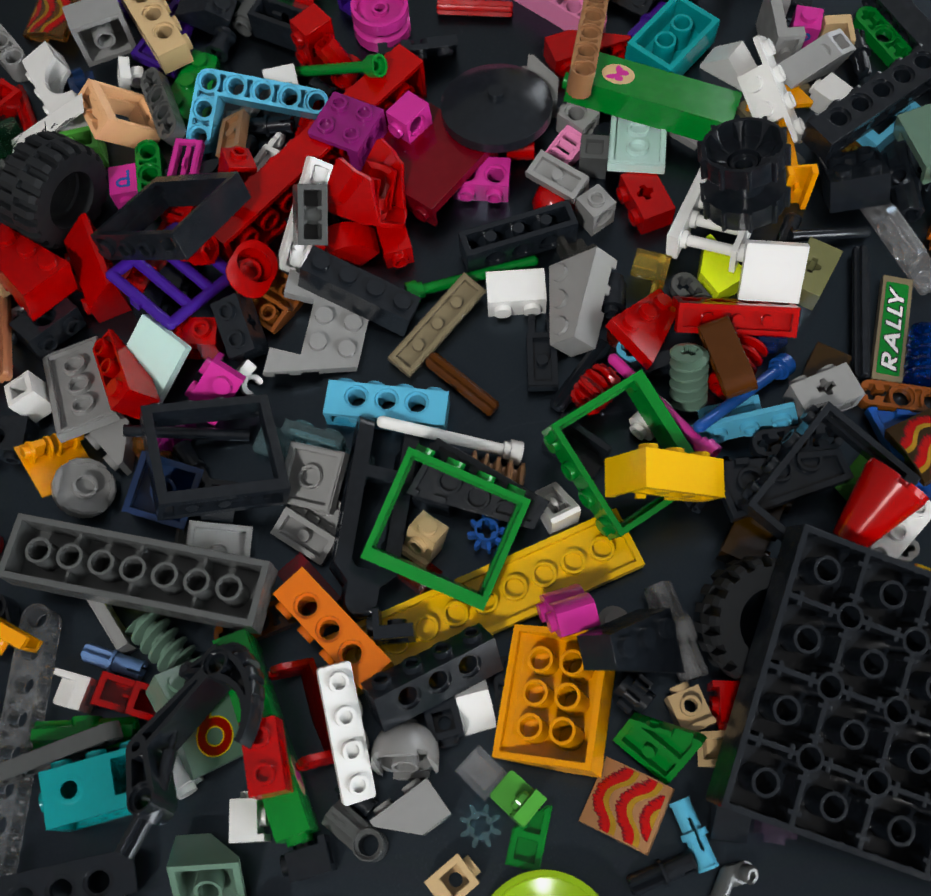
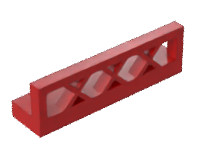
M673 296L672 305L676 308L674 325L676 333H698V325L728 315L737 335L797 337L801 308L795 304L746 301L730 298Z

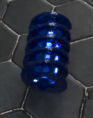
M919 322L911 325L908 332L909 341L907 342L908 351L905 356L906 363L904 365L903 382L910 385L931 387V322Z

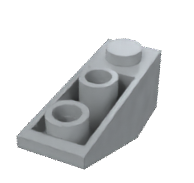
M839 28L822 35L777 65H781L785 72L786 80L783 81L784 84L793 89L834 72L856 50V47Z

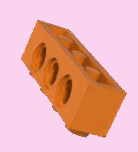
M303 567L272 593L279 601L275 607L287 620L294 617L301 624L296 630L309 644L315 640L323 648L318 654L328 665L345 661L346 654L351 649L356 648L362 651L360 660L351 664L356 690L360 688L363 691L362 682L372 678L374 674L394 666L392 660ZM307 603H317V609L312 615H302V609ZM331 625L339 626V633L334 639H324L323 634L327 627Z

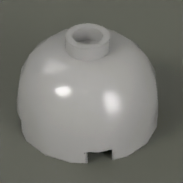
M412 718L385 733L381 730L373 743L371 769L383 776L384 770L393 772V779L412 781L417 777L420 780L430 778L431 770H434L435 773L439 772L438 742L428 728Z

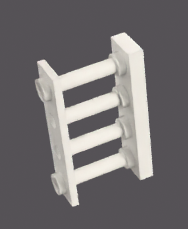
M699 169L667 234L666 257L677 259L682 248L686 249L687 246L730 256L728 272L734 273L738 263L743 262L746 239L750 238L751 233L748 230L736 231L727 229L722 231V227L716 225L710 219L705 220L704 216L700 215V210L703 209L700 183H705L707 178L701 179V171ZM698 226L737 235L734 244L691 235V228L696 229Z

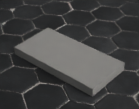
M98 335L50 353L42 358L56 436L61 443L121 420L119 413L112 411L92 350L95 342L99 339Z

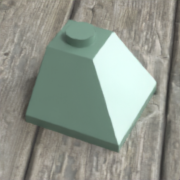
M211 833L175 836L166 866L173 896H247L239 856Z

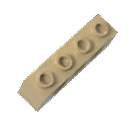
M121 0L165 75L194 62L190 52L191 49H194L192 42L186 33L181 34L182 27L176 16L170 17L171 10L166 0Z

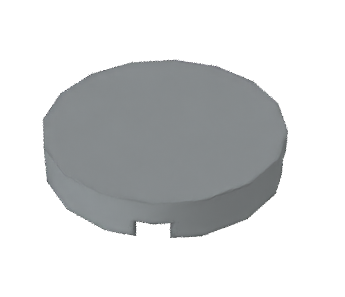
M74 458L56 470L51 483V495L56 505L66 514L77 518H93L104 513L112 504L117 492L116 479L100 461L91 458Z

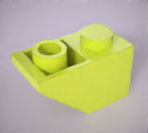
M712 234L706 236L708 239L716 240ZM702 250L697 280L713 298H730L738 292L742 266L738 263L734 273L728 272L730 256Z

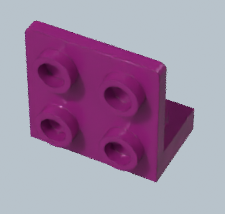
M333 92L308 130V135L310 138L347 151L350 164L361 172L376 140L384 138L386 135L387 126L384 109L344 94Z

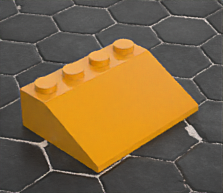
M514 624L492 751L493 758L565 773L601 778L615 671L584 670L577 636L589 630L560 638L556 632L551 633L548 627Z

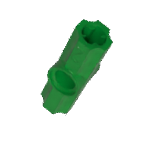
M95 715L73 716L72 720L36 721L31 729L30 741L33 750L100 724L118 720L121 724L124 739L102 749L120 748L119 744L130 741L141 727L139 718L131 716L121 718H103L102 716Z

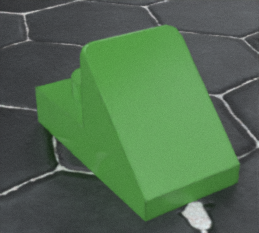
M513 770L509 771L490 793V798L516 824L522 827L529 822L547 800L543 794L537 789L532 788Z

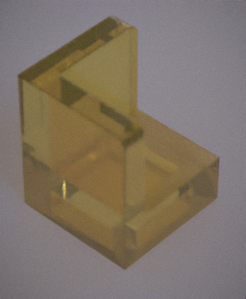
M637 248L630 274L634 277L653 281L650 293L659 288L663 290L672 256Z

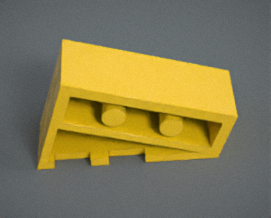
M642 443L638 445L636 450L605 458V497L615 498L618 495L635 493V499H646V495L664 497V500L687 502H706L725 498L724 459L710 457V453L706 451L685 453L684 448L681 447L659 449L656 443Z

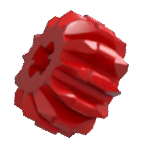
M597 363L591 369H587L580 376L578 382L574 384V389L570 394L576 407H581L620 383L621 378L616 374L617 372L610 366L607 367L604 363ZM612 399L587 415L590 416L598 414L602 409H605L610 402H612Z

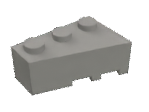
M597 246L549 266L550 346L570 357L596 349L604 317L601 309L604 297L609 296L611 289L608 281L611 270L616 269L618 260Z

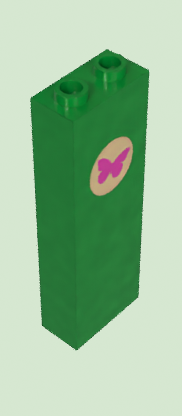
M599 52L593 88L588 98L576 99L568 95L566 87L569 72L565 73L562 82V89H565V102L660 130L665 129L667 132L698 141L704 139L705 135L711 130V125L717 126L734 119L743 94L739 91Z
M245 628L213 640V645L215 643L222 645L230 642L242 644L258 659L265 681L263 686L265 688V701L262 718L275 715L283 720L293 792L262 799L275 843L287 844L289 848L300 843L314 841L313 834L321 831L302 771H297L295 767L298 759L273 682L267 674L269 670L260 643ZM229 690L228 693L239 725L241 717L240 702L236 692Z

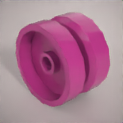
M408 0L350 1L355 37L365 49L378 53V43L387 42V46L390 48L394 47L401 40H408L411 34Z

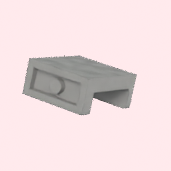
M763 0L756 22L758 35L765 36L767 39L770 38L774 44L776 54L773 56L776 64L801 50L806 37L804 26L787 27L786 15L791 0Z

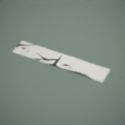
M82 93L11 140L12 153L14 152L13 148L20 142L24 143L26 137L32 134L37 135L38 132L56 131L84 113Z

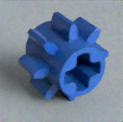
M482 515V518L478 521L470 520L471 526L475 531H469L467 538L469 540H476L474 543L475 551L481 547L486 549L488 554H491V548L496 545L498 546L499 536H502L505 527L498 528L500 520L488 518L485 515ZM484 529H489L490 538H484Z

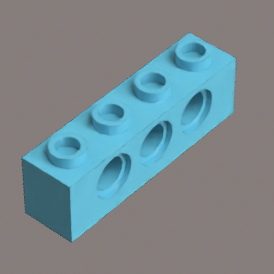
M349 378L329 379L323 415L329 425L355 427L358 417L364 416L375 419L374 429L387 430L378 427L376 423L378 417L387 416L447 430L450 396L449 391H444L439 387L420 389L414 388L409 384L390 386L379 381L360 383ZM356 399L365 400L364 403L359 406L351 405L352 402ZM386 402L395 403V405L389 409L381 408V406ZM415 405H423L425 407L420 412L411 411V408Z

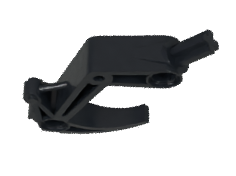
M237 642L222 645L215 643L204 655L194 662L187 661L179 668V676L185 679L184 686L128 742L126 747V802L128 811L134 816L115 852L133 860L152 824L159 826L166 824L172 819L178 804L173 777L177 751L229 690L236 692L241 708L240 724L234 741L251 749L262 720L265 701V688L263 686L265 681L258 659L244 645Z

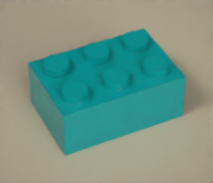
M669 0L627 42L625 59L683 76L715 42L720 19L689 0Z

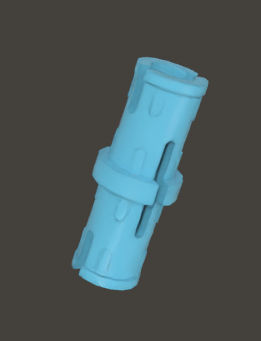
M690 796L669 804L683 834L680 838L683 843H687L689 850L693 854L698 866V873L701 874L718 867L720 864L717 862L705 835L708 833L706 826H701L690 801Z

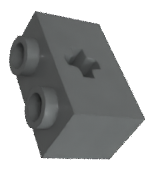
M328 184L293 185V245L328 246Z

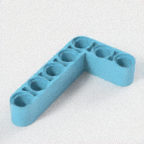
M205 68L196 77L186 139L197 140L201 134L206 133L207 139L204 142V154L212 153L218 144L225 103L315 120L322 109L313 110V104L317 100H324L326 104L329 97L323 90ZM213 79H217L216 86L211 90H207L208 83ZM243 84V91L238 95H234V88L237 85ZM264 90H271V94L267 99L260 100V94ZM290 95H298V99L293 105L286 104V100ZM208 106H212L211 114L207 117H202L203 110Z

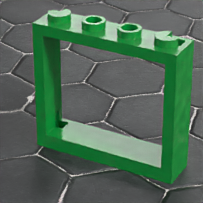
M642 369L541 431L544 435L543 439L547 449L551 453L556 454L562 464L561 470L564 476L569 481H573L579 491L578 497L581 503L591 510L596 518L595 523L598 530L604 536H607L609 540L623 536L674 501L664 500V497L658 496L619 522L561 430L626 391L662 449L681 447L684 448L685 453L694 452Z
M417 444L415 449L408 447L360 558L484 611L531 500L524 497L526 490L508 483L505 489L494 484L496 477L478 470L475 476L464 471L466 464L448 457L446 462L434 458L436 451L420 444ZM414 460L515 504L478 591L376 547Z

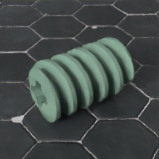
M694 343L674 345L670 349L671 359L669 362L671 367L669 372L671 377L669 381L671 387L669 395L673 399L671 405L676 410L682 412L698 411L704 408L708 401V363L710 355L703 346Z
M148 612L134 620L125 631L126 636L131 637L134 645H140V651L148 655L151 663L157 664L156 667L160 673L192 660L196 646L191 645L184 649L183 646L188 638L182 636L177 640L175 639L179 628L173 627L167 631L166 629L170 625L171 620L164 618L158 621L161 615Z

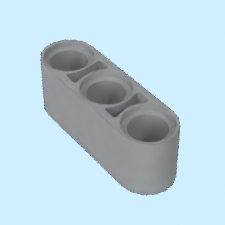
M0 23V64L16 82L28 81L25 75L27 71L22 63V60L27 56Z

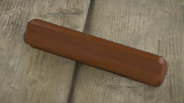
M432 352L425 360L426 367L487 416H491L498 409L499 402L437 352Z

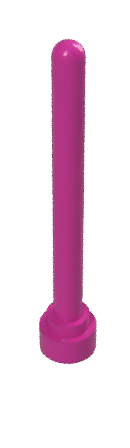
M612 353L608 356V363L624 379L636 373L617 354ZM659 395L685 438L694 446L692 448L694 452L706 451L710 453V457H717L722 447L713 438L708 439L706 436L702 437L699 433H696L693 427Z

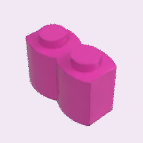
M578 583L539 595L540 603L536 604L539 618L542 623H547L551 633L556 632L560 638L601 625L593 597L588 592H584Z

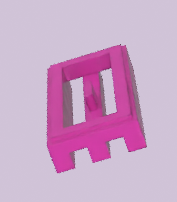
M175 138L167 176L177 175L183 146H186V150L182 159L180 175H187L189 167V174H199L205 149L203 140Z

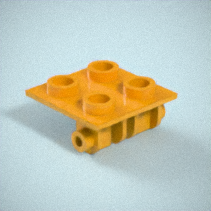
M53 433L51 436L46 435L42 439L32 442L27 441L22 445L14 447L15 452L42 498L51 495V483L56 470L61 465L63 466L74 458H89L80 442L84 440V435L61 443L56 433Z

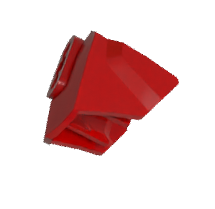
M383 138L377 139L361 172L344 158H337L328 181V211L362 225L403 229L407 220L404 163L399 158L397 152Z

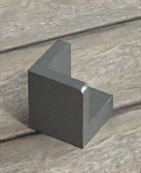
M581 135L578 170L589 176V178L605 179L610 136Z

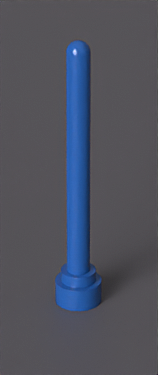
M780 353L769 361L768 370L756 377L757 390L723 401L694 422L693 430L696 433L704 432L773 380L788 378L796 371L795 360L787 353Z

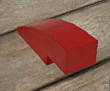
M101 672L89 704L137 717L145 721H149L156 714L145 694L149 684L110 672Z

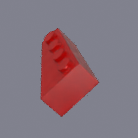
M0 222V283L6 291L12 294L17 304L25 309L30 319L34 322L78 289L70 262Z

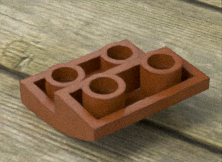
M279 269L264 296L253 299L262 327L273 334L282 329L304 304V302L284 297L288 275Z

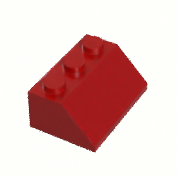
M85 212L80 214L64 239L67 249L64 258L70 262L71 268L75 270L76 275L74 277L78 286L77 290L83 292L85 297L81 299L87 315L93 314L97 321L102 323L132 309L127 296L106 278V272L114 266L112 260H106L98 252L99 248L90 236L97 229Z

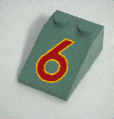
M199 657L190 660V662H191V663L194 662V661H195L196 659H198ZM182 664L154 675L145 694L156 713L184 686L185 679L179 676V668ZM229 693L223 697L177 751L191 781L243 756L242 745L234 741L239 725Z

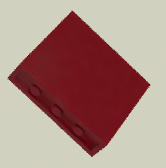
M429 103L433 123L411 144L391 134L388 129L387 118L385 119L387 133L383 139L397 152L399 158L404 163L407 210L412 212L420 221H427L436 227L438 225L436 213L488 157H498V153L480 152L459 144L446 131L442 122L441 109Z

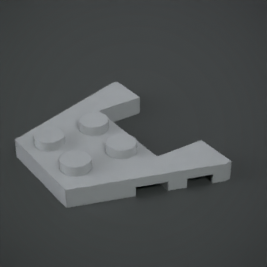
M290 269L284 297L313 304L301 354H296L269 347L263 376L274 377L275 374L286 373L301 375L302 372H319V374L357 371L369 320L299 287L300 273Z

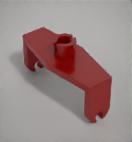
M313 657L280 663L272 666L270 671L267 672L270 680L301 675L311 719L324 749L322 752L298 759V762L295 763L297 771H306L334 764L316 673L317 666Z

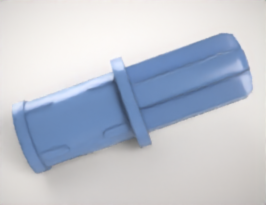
M86 643L80 654L81 660L104 668L106 672H116L138 681L143 679L147 671L142 668L148 667V661L141 660L123 654L116 649L111 650L93 643Z

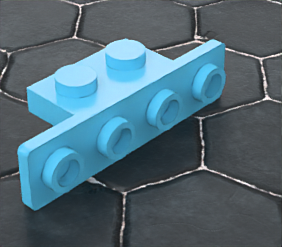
M753 395L699 434L702 437L706 436L708 439L713 438L719 444L738 437H751L764 429L796 425L799 422L795 403L789 402L762 409L759 395ZM719 404L706 406L698 410L699 419Z

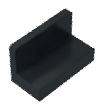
M561 413L558 416L557 421L565 417L566 415L564 413ZM574 422L561 431L592 480H594L605 466V458L610 457L612 447L577 422ZM543 442L542 449L559 460L556 454L551 453Z

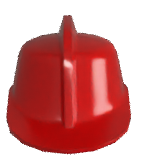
M258 240L244 241L235 249L227 263L225 270L227 280L234 290L247 298L256 299L263 297L277 274L278 260L268 245Z

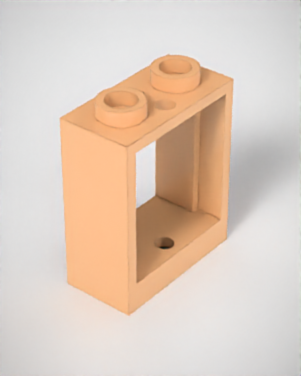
M88 78L79 94L82 93L84 113L82 114L96 140L134 149L138 143L144 140H153L158 144L161 139L158 136L144 94ZM115 114L128 117L130 122L118 119Z

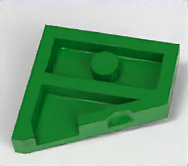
M634 712L614 737L613 741L661 782L668 785L704 744L707 737L702 733Z

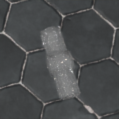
M671 580L662 581L644 589L643 592L649 608H671L685 672L676 673L679 682H691L706 676L709 672L696 643L697 634L694 624L688 613L683 612Z

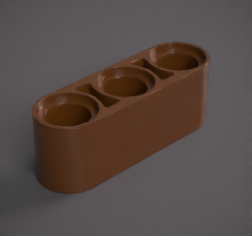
M728 315L698 325L697 328L702 345L710 355V364L726 400L757 390L758 385L755 374Z

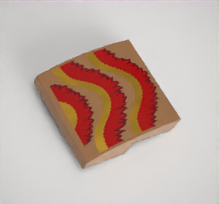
M606 756L603 763L601 778L597 777L579 821L648 856L675 790L636 769Z

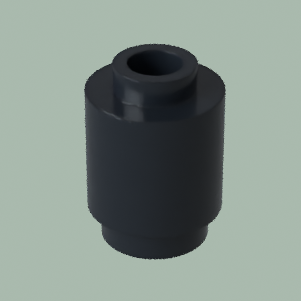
M615 272L610 274L608 285L611 286L609 296L604 297L601 309L604 317L609 319L626 310L627 283L624 281L623 275Z

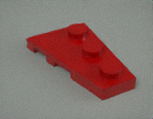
M659 288L611 318L605 327L648 370L653 364L675 320L676 308L672 305L670 296Z

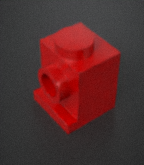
M712 680L707 684V692H714V696L709 697V709L716 718L715 726H718V730H726L740 681Z

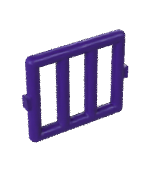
M173 222L164 230H172L179 223ZM220 256L211 265L223 275L213 283L188 262L167 260L203 290L193 299H190L145 260H121L106 272V278L130 298V304L138 311L143 309L167 330H174L230 285L225 272L227 262ZM135 267L177 302L181 308L169 316L122 275Z

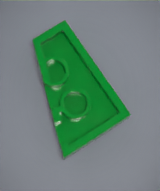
M196 49L192 52L194 62L182 68L171 86L185 125H188L197 74L205 68L219 70L220 67L217 56ZM213 79L208 83L207 90H211L216 86L217 79ZM208 106L203 110L202 117L209 115L212 106Z

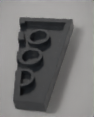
M436 439L431 448L436 451L434 458L446 462L448 457L466 464L464 471L476 476L477 471L480 470L496 477L494 484L506 489L508 483L526 490L524 497L530 499L531 502L520 526L529 529L535 528L550 502L549 500L442 439ZM422 464L406 492L410 495L505 522L509 521L515 504L425 464Z

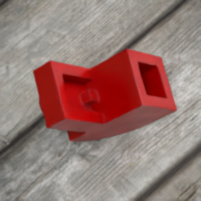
M351 221L328 226V246L315 245L319 249L360 267L380 253L375 229Z

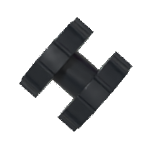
M739 115L735 119L723 122L717 126L711 125V130L705 135L704 139L697 142L701 179L707 178L705 183H700L704 219H710L713 223L722 227V231L727 229L736 231L748 230L749 233L770 223H778V217L782 214L785 207H790L791 188L786 187L787 171L784 170L785 166L791 165V144H787V127L781 128L774 122L767 120V116L762 118H740Z

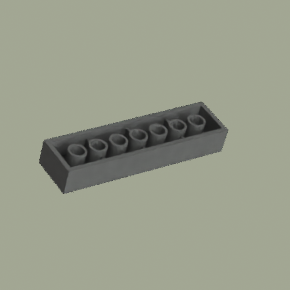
M22 513L17 515L0 562V578L15 586L234 630L245 628L250 633L259 635L262 633L278 570L274 565L266 560Z

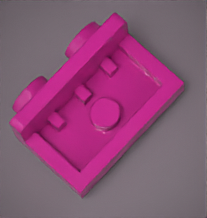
M219 352L214 359L207 357L198 371L203 376L199 382L193 380L184 395L189 397L188 400L194 401L209 400L216 397L231 398L235 396L246 376L222 362L224 354ZM215 421V422H207V423H209V424H211L212 426L215 427V425L218 423V421Z

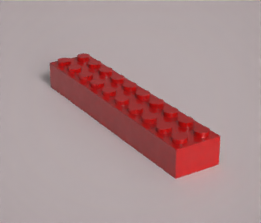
M398 44L384 55L388 68L383 77L370 78L364 73V76L354 85L349 86L344 92L346 96L384 109V113L408 90L425 100L427 98L424 61L401 44ZM315 120L310 121L301 133L289 140L280 152L269 158L259 171L247 178L244 184L251 198L214 234L219 242L220 253L218 256L227 263L235 249L242 242L258 240L269 245L286 229L285 218L290 215L293 205V185L299 184L306 156L315 157L334 165L335 160L339 157L344 158L348 162L347 151L309 137L308 130Z

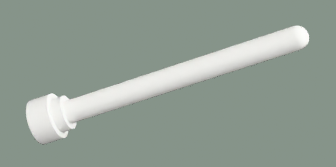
M380 416L376 421L377 426L383 429L435 441L437 438H440L449 444L500 455L501 459H504L506 463L512 459L514 465L517 466L520 464L524 452V442L511 439L510 442L504 441L499 443L387 416Z

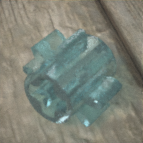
M488 804L483 807L482 812H477L475 807L470 805L472 815L469 819L466 817H460L459 819L467 824V830L463 831L460 835L461 837L471 835L474 838L472 841L473 848L478 845L479 840H484L486 845L491 847L489 839L491 834L501 835V831L494 828L493 822L500 819V815L490 817L487 814L489 810ZM480 816H485L486 824L491 826L489 832L483 831L480 837L476 836L475 828L471 826L472 820L478 821Z

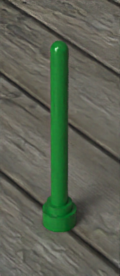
M369 54L363 61L294 67L297 77L365 73L370 78H380L386 74L388 65L386 58L382 54Z
M532 255L466 272V274L478 282L486 279V272L528 269L537 266L539 259L537 256ZM462 274L424 284L422 281L416 282V280L404 282V289L424 299L428 294L449 289Z

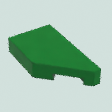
M547 805L536 812L524 827L516 825L512 828L505 861L506 865L530 871L540 870L553 806Z

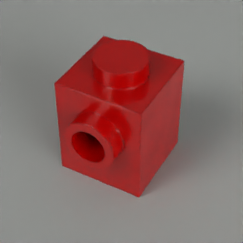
M240 146L232 148L221 147L218 173L238 171L245 183L249 176L257 172V166L249 148Z

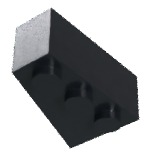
M670 607L637 609L577 636L584 670L685 673L676 635V624Z

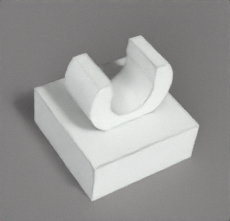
M118 56V87L130 90L131 86L141 88L140 80L144 73L143 67L133 66L130 68L129 57Z
M249 359L242 362L236 369L246 376V379L240 386V391L243 395L253 394L247 388L249 380L254 381L257 385L263 383L259 375L252 374L257 366Z

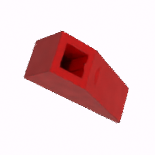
M566 30L544 37V58L549 69L558 78L564 77L565 73L570 70L577 30ZM603 33L599 52L624 59L626 45L631 36Z
M109 328L102 338L95 342L92 350L112 411L140 420V406L160 401L157 389L150 375L114 330Z

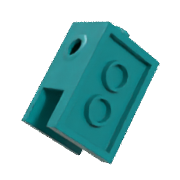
M129 741L119 744V750L108 753L107 749L94 750L86 753L83 760L73 762L72 759L55 761L50 764L51 769L38 772L41 790L38 800L40 809L44 813L46 830L74 832L133 815L128 811L126 802V747Z

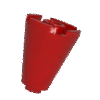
M870 458L866 462L832 532L838 537L869 548L923 507L929 500V497L914 484H909L901 478V475L875 458Z

